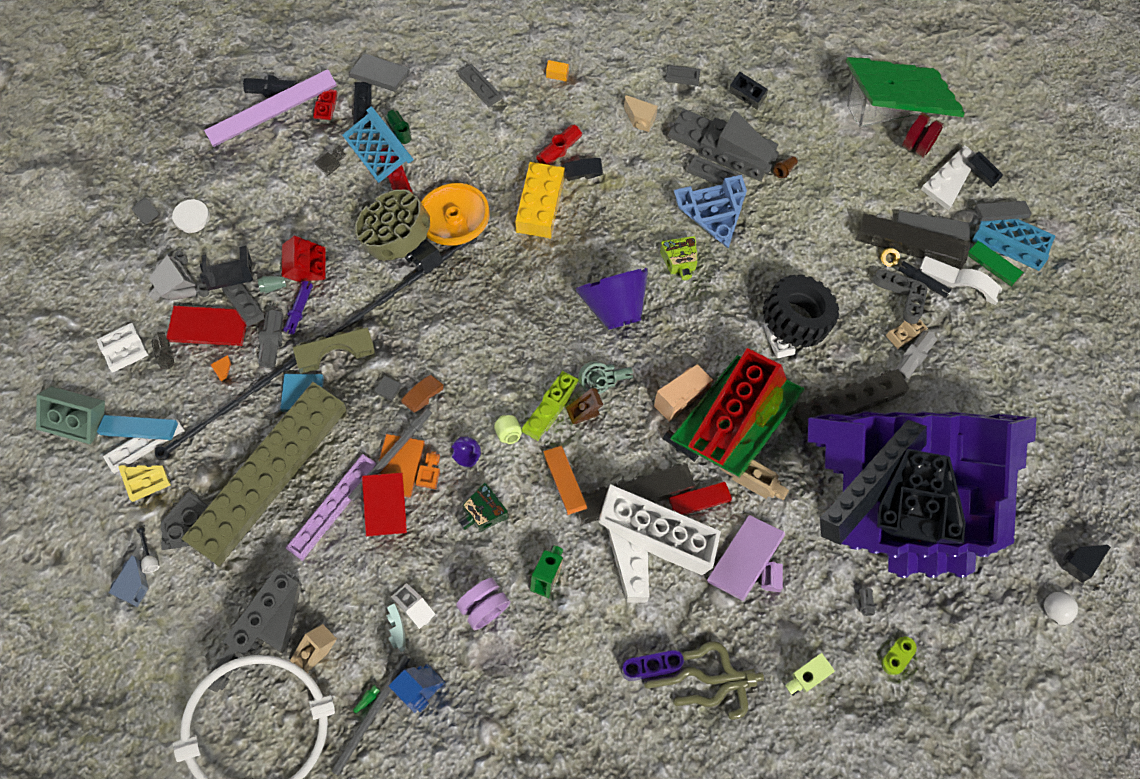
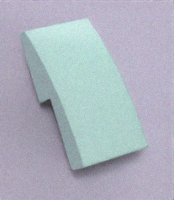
M392 604L387 607L390 614L386 616L390 624L396 626L389 630L392 635L389 637V640L394 649L398 647L403 652L405 651L406 644L405 629L396 605Z

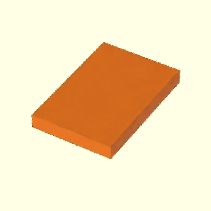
M386 434L379 461L401 436ZM410 438L379 473H403L404 497L411 498L425 445L423 440Z

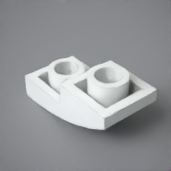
M768 323L764 324L767 338L776 357L781 358L794 355L795 347L791 343L786 344L782 342L781 338L775 337L774 332L768 329Z

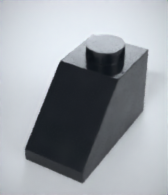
M1107 544L1079 547L1074 551L1069 550L1062 559L1065 562L1061 568L1083 583L1092 578L1111 547Z

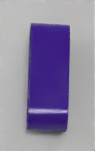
M676 650L630 658L624 662L622 675L628 681H636L675 673L682 667L684 658ZM675 657L678 660V666H670L668 658ZM647 662H656L658 669L655 671L649 670ZM628 665H634L637 668L635 675L627 673L626 667Z

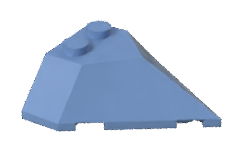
M742 175L725 178L722 185L692 191L691 186L674 190L678 208L725 247L729 248L747 192Z

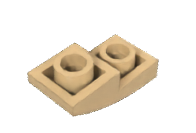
M920 319L916 324L904 321L900 326L889 331L886 337L899 349L917 338L928 328Z

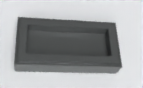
M667 65L665 82L699 85L700 69Z

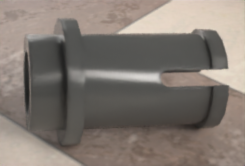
M865 588L859 590L861 599L860 612H862L863 616H873L877 610L874 606L873 590L871 588H867V592H865Z

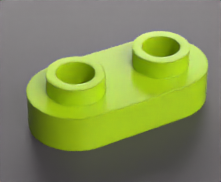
M901 637L894 642L882 659V668L887 674L898 675L905 669L917 651L914 640L909 637ZM903 644L909 646L908 651L904 649ZM892 660L897 662V667L892 665Z

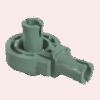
M591 361L581 368L578 380L580 386L586 392L590 390L586 387L588 385L590 388H597L598 393L601 394L609 387H615L617 380L632 379L633 375L630 374L633 373L631 367L615 369L613 364L605 365L599 361Z

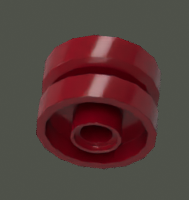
M922 112L909 129L902 147L910 151L918 144L916 155L925 158L940 135L944 123L935 120L928 126L931 116Z

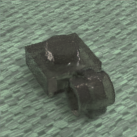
M157 332L151 341L154 356L159 358V367L168 370L174 365L173 357L167 354L170 343L166 339L165 332Z

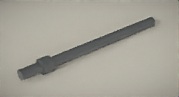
M426 408L417 419H414L409 424L408 430L368 475H378L415 432H419L422 429L423 423L432 414L429 409ZM362 481L348 496L353 502L363 492Z
M403 655L396 668L391 670L388 675L389 679L331 772L337 776L341 773L392 689L389 685L404 671L409 663L410 658Z

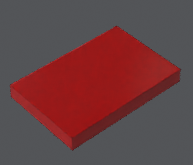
M403 473L362 476L366 537L407 533Z

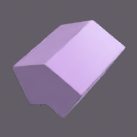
M767 563L762 571V589L781 592L783 589V564Z

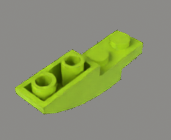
M562 371L543 396L542 402L524 424L521 432L539 441L545 431L550 429L564 408L579 380Z

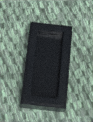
M980 151L975 153L966 163L990 188L1003 176Z

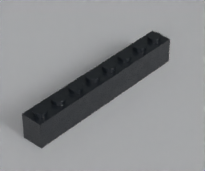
M907 420L820 517L821 537L841 545L884 495L906 450L922 451L927 445V426L911 420Z

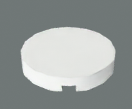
M195 199L181 202L172 213V220L176 227L186 233L202 230L210 219V213L206 205Z

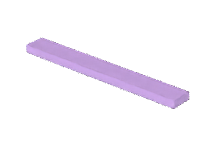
M327 69L204 131L213 147L322 94L324 91L336 87L337 84Z

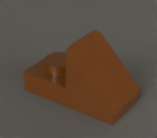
M591 388L566 407L572 424H578L600 415L598 409L603 406V402L597 388Z

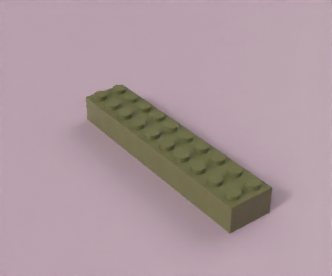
M312 382L181 539L220 567L347 411L344 402Z

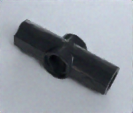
M267 75L264 79L244 78L243 80L244 93L262 94L267 98L297 85L296 80H279L273 75Z

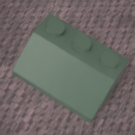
M51 386L37 394L36 430L91 444L104 416L105 401Z

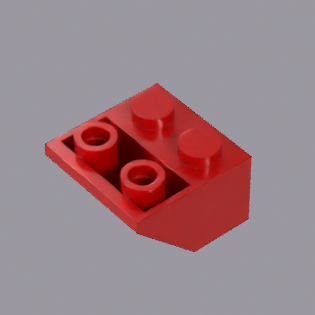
M294 235L282 244V277L297 282L326 279V247Z

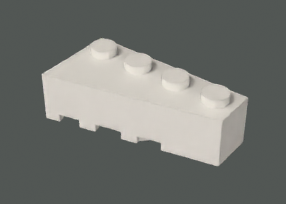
M606 528L626 602L647 603L649 599L648 552Z

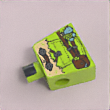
M695 236L662 241L660 253L670 274L680 273L682 280L691 279V271L696 270L697 266Z

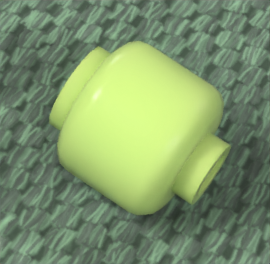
M503 415L494 424V430L499 440L503 443L513 444L522 435V428L517 418L513 415Z

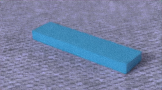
M104 415L97 433L103 436L172 440L178 422L170 419Z

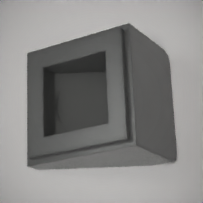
M146 197L131 208L136 217L145 225L159 215Z

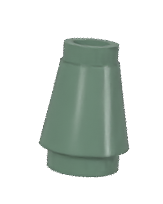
M262 276V278H257L260 293L265 292L266 294L286 287L285 278L282 276Z

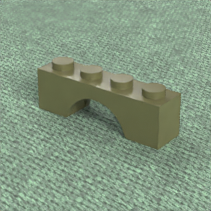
M358 327L353 329L352 332H339L333 337H320L315 342H302L297 344L296 347H292L300 374L318 370L322 358L333 350L348 351L356 359L375 354L368 327Z

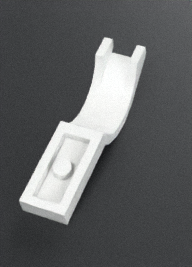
M927 256L924 257L920 266L922 272L942 284L952 288L962 285L970 286L982 292L987 302L994 305L998 302L997 295L1002 291V287L981 271L973 269L960 270Z

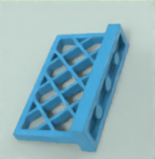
M371 106L366 110L369 114L342 136L377 182L380 183L404 162L407 161L409 164L414 159ZM371 121L370 129H363L364 125ZM358 133L357 140L349 139L352 134ZM362 133H369L368 140H361ZM373 133H380L379 140H372ZM360 144H367L365 151H359ZM371 144H378L377 151H370ZM382 145H389L388 152H381ZM369 155L375 156L374 163L367 162ZM380 156H387L385 163H378ZM391 156H398L400 158L395 163H390ZM377 167H384V171L377 175Z
M1019 219L981 221L972 241L977 242L979 240L991 250L1040 271L1050 256L1048 254L1055 235ZM1006 222L1012 223L1014 227H1008ZM1000 223L1003 229H998L995 224ZM1023 229L1028 230L1031 234L1026 235ZM1017 231L1020 236L1015 237L1012 232ZM1040 237H1044V238L1048 239L1049 241H1048V242H1042V240L1040 239ZM1034 238L1037 244L1032 245L1029 239Z

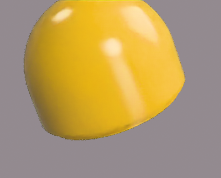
M887 248L881 253L880 259L884 265L892 267L899 262L900 255L897 250ZM888 253L894 255V260L891 263H888L885 259Z

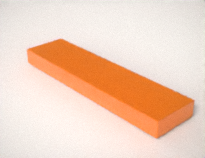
M562 446L543 451L567 515L587 509Z

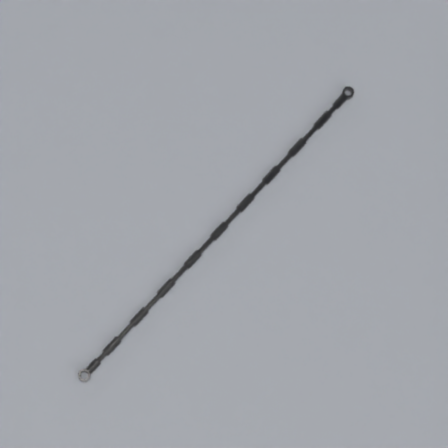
M477 237L464 244L455 245L451 250L441 254L443 262L453 256V253L457 250L460 251L468 244H475ZM421 270L415 272L405 279V282L392 291L389 290L375 300V303L362 312L359 311L346 320L342 326L323 337H333L336 333L351 327L364 318V315L377 306L380 307L394 297V294L407 285L410 286L423 277L424 272ZM293 357L284 363L283 367L270 376L261 379L237 399H233L218 409L217 413L204 422L201 421L192 427L178 440L175 439L165 447H158L155 450V456L159 460H166L169 457V453L178 448L186 439L192 438L216 418L225 415L238 406V403L249 395L258 392L271 383V380L282 372L294 367L297 364L296 358ZM162 451H165L162 456H159Z

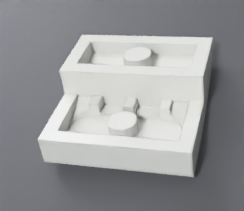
M133 323L96 339L112 373L148 356Z

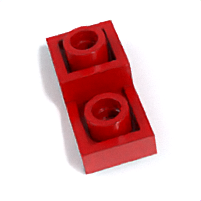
M330 89L319 95L318 102L316 101L314 119H332L338 96L337 90Z

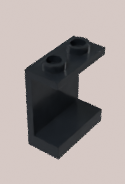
M247 245L239 247L240 260L211 266L207 255H202V263H200L202 273H200L202 284H206L208 291L253 281L252 259Z

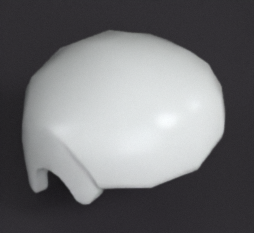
M1053 592L1045 599L1044 608L1048 618L1055 620L1058 625L1070 624L1077 617L1078 604L1068 593Z

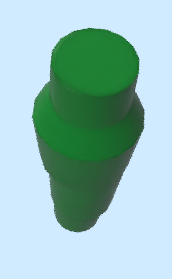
M376 685L368 689L363 698L353 708V711L358 713L361 709H364L376 698V695L381 690Z

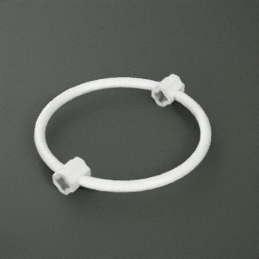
M250 655L229 661L205 677L192 693L183 713L180 740L173 742L176 761L185 760L196 779H210L201 770L195 759L196 756L200 755L197 736L190 737L191 720L199 699L206 689L225 673L245 665L269 664L284 668L295 674L305 683L314 697L313 700L309 701V707L313 720L319 719L317 740L306 763L290 778L303 779L317 762L325 744L328 716L335 714L331 695L323 696L312 677L301 667L286 659L271 655Z

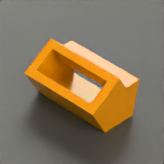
M548 60L546 78L567 81L570 65Z

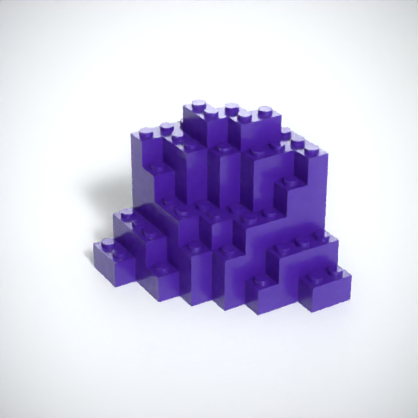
M922 411L917 413L890 412L886 414L863 412L848 416L826 414L809 418L808 442L816 443L818 447H826L825 469H831L833 473L843 474V492L907 420L927 426V445L922 449L923 452L949 456L951 458L966 521L963 544L930 543L894 536L877 528L878 507L883 496L841 544L848 545L850 549L854 550L867 549L869 553L874 554L887 553L889 557L888 572L895 573L897 577L907 578L909 575L919 572L925 573V576L936 578L938 575L947 572L954 573L956 577H967V575L975 572L976 556L989 557L990 554L997 553L999 550L1006 549L1007 546L1014 544L1018 470L1026 468L1027 445L1035 441L1037 417L1000 413L981 415L952 411L945 413Z

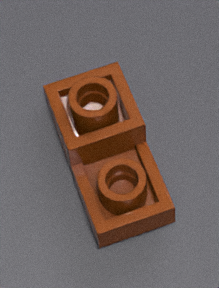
M429 375L416 384L402 398L401 403L415 413L428 405L431 397L443 391L444 385L432 375Z

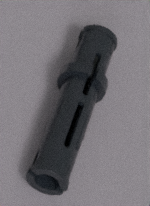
M903 261L902 266L897 270L914 280L924 283L927 288L943 296L945 299L952 290V288L922 272V269H917L906 261Z

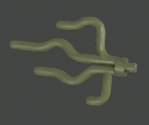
M710 641L703 644L699 649L683 652L682 656L684 660L703 657L710 650H716L720 654L722 666L726 674L709 676L695 667H687L681 669L673 676L646 680L644 686L649 689L680 683L687 676H695L706 684L726 683L719 688L716 695L712 698H706L701 695H688L674 698L673 704L675 706L699 704L704 707H713L718 705L729 691L737 690L740 708L728 713V718L735 720L744 717L748 711L745 688L756 687L757 682L764 681L763 672L755 673L754 669L735 670L730 664L729 654L723 644L717 641Z

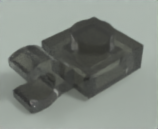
M338 145L332 154L329 152L325 153L315 162L316 167L328 177L341 166L339 161L346 157V154L343 152L344 149Z

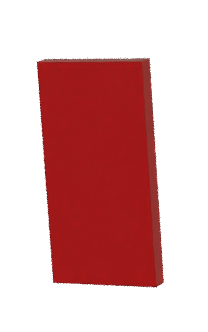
M173 306L166 340L178 343L243 346L247 326L235 309Z

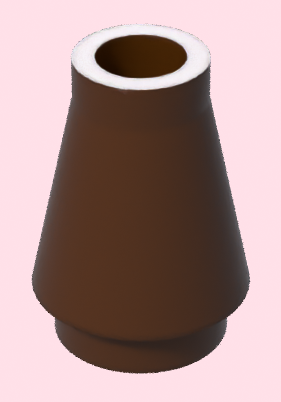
M790 156L776 163L773 168L775 176L786 178L794 166L797 165V158Z

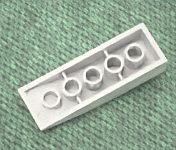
M611 484L609 485L599 523L647 552L700 575L713 568L721 531Z

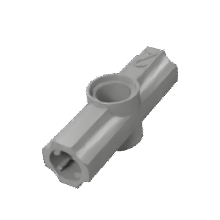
M924 330L915 343L910 345L902 356L903 359L893 371L897 379L907 381L914 370L921 365L927 357L928 351L937 341L933 332Z

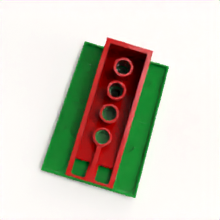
M747 348L742 357L736 355L671 437V441L740 478L787 413L790 412L803 393L804 388L787 380L781 364Z

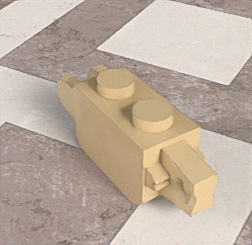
M754 460L740 478L721 468L722 471L732 476L731 480L765 499L768 496L771 498L775 496L784 500L789 492L787 488L781 485L782 482L778 480L779 475Z

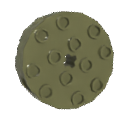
M392 190L376 197V202L371 204L369 208L366 206L360 212L355 223V234L363 247L371 256L383 261L404 258L426 239L430 228V215L418 197L408 190Z

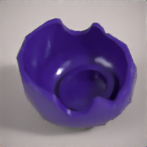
M459 437L452 445L454 450L452 458L463 467L474 466L481 456L480 445L471 437Z

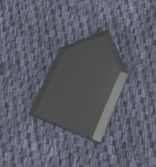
M190 491L182 497L161 521V550L189 546L181 538L208 507L206 503Z

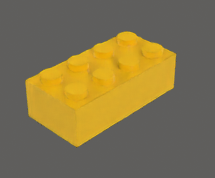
M534 162L529 163L515 221L516 233L545 238L552 237L564 183V167Z

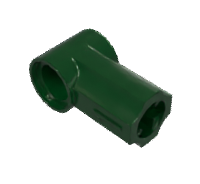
M388 111L385 116L386 122L401 144H408L412 140L409 124L404 121L398 111Z

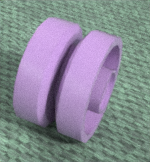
M488 578L474 586L456 604L462 615H469L467 622L473 630H478L489 624L505 611L511 603L504 592L497 593L499 586L493 578Z

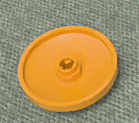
M451 183L442 185L428 193L421 202L430 215V228L427 232V238L441 245H460L473 240L485 229L490 217L486 197L480 190L468 184Z

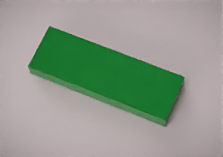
M979 240L966 254L1011 287L1024 273Z

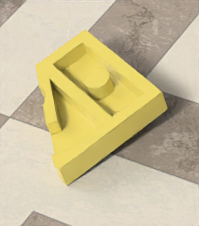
M118 466L129 499L132 502L171 485L163 466Z

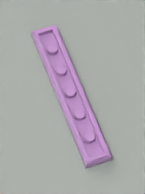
M362 454L285 547L286 550L303 561L351 502L348 496L360 484L362 476L368 475L377 463Z

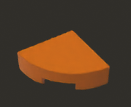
M228 355L211 364L220 381H223L228 376L231 360Z

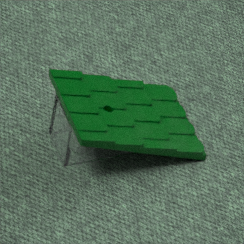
M847 57L846 63L852 71L847 107L859 127L914 116L922 112L964 117L965 112L962 105L955 99L954 93L949 90L948 84L941 78L938 70L916 67L915 65L893 64L888 61H871L870 58Z

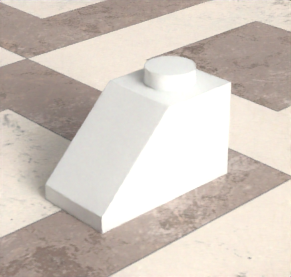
M407 583L391 596L419 629L429 623L431 618L436 615L424 599Z

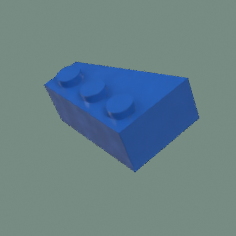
M426 664L424 668L419 666L417 669L415 667L405 669L389 687L415 714L417 711L421 712L429 704L428 700L445 681L429 664Z

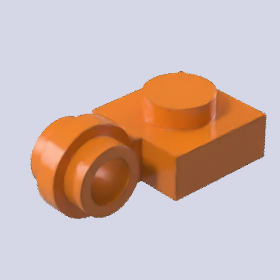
M436 451L427 453L425 463L428 466L420 465L416 486L436 489L440 469L434 468V466H438L440 461V454H437Z

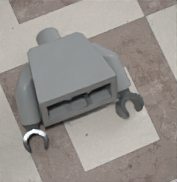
M177 251L175 257L167 255L163 260L158 261L153 273L149 277L154 288L148 294L155 301L161 297L171 301L196 296L197 293L201 297H206L209 295V291L202 290L207 288L206 284L199 283L197 288H194L196 284L183 267L188 262L187 256H184L181 251Z

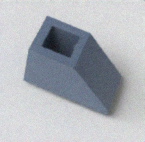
M131 555L129 560L123 564L122 572L112 582L109 591L114 597L135 607L139 606L149 589L146 575L142 572L139 559Z

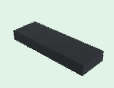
M366 82L355 83L353 125L369 114L366 110L372 106V84ZM371 121L367 122L364 127H371Z

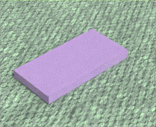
M749 515L707 579L708 583L744 601L784 538L785 532Z

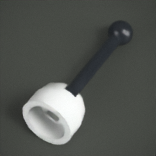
M139 526L136 531L140 534L145 557L141 561V569L143 573H151L159 569V563L155 557L149 555L144 536L145 528Z

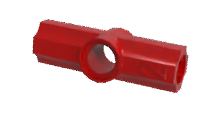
M571 124L561 134L553 136L551 143L536 156V160L540 164L551 165L557 158L565 156L567 149L582 137L579 127Z

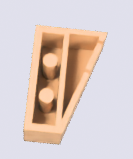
M698 364L692 368L689 367L682 375L657 391L654 407L670 422L710 389L713 379Z

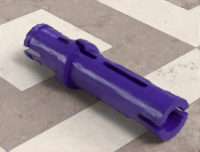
M302 281L293 307L287 314L288 319L283 331L287 332L289 330L288 334H295L297 325L303 318L302 312L313 288L311 283L307 286L308 281Z

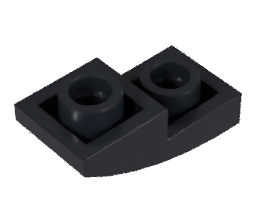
M587 158L564 163L566 179L568 181L586 177L588 180L604 175L601 158Z

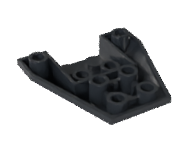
M907 449L878 507L876 527L899 537L930 543L963 544L966 521L951 458L949 456Z

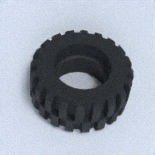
M799 274L798 276L789 275L788 277H783L774 285L764 301L763 314L765 315L763 317L765 323H768L767 327L770 331L774 332V336L781 338L782 342L786 344L791 343L794 347L801 345L802 348L818 345L827 337L839 319V306L836 303L835 295L831 294V290L828 287L826 288L823 285L824 283L814 280L811 276L805 277V275ZM790 304L804 308L811 318L798 314Z

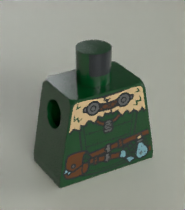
M485 482L463 503L462 507L466 515L459 519L458 523L464 531L474 524L478 531L482 532L506 520L509 516L506 508Z

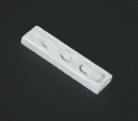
M174 414L165 418L178 422L173 437L184 431V428ZM132 438L104 455L103 458L115 474L120 471L118 466H128L168 440Z

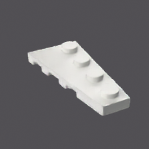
M964 145L923 185L921 190L949 211L971 171V168L966 163L974 156L975 152Z

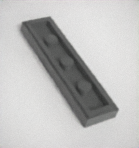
M901 211L897 214V230L968 241L970 236L969 222Z

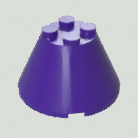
M648 268L607 277L598 282L577 287L575 290L608 330L624 326V324L641 321Z

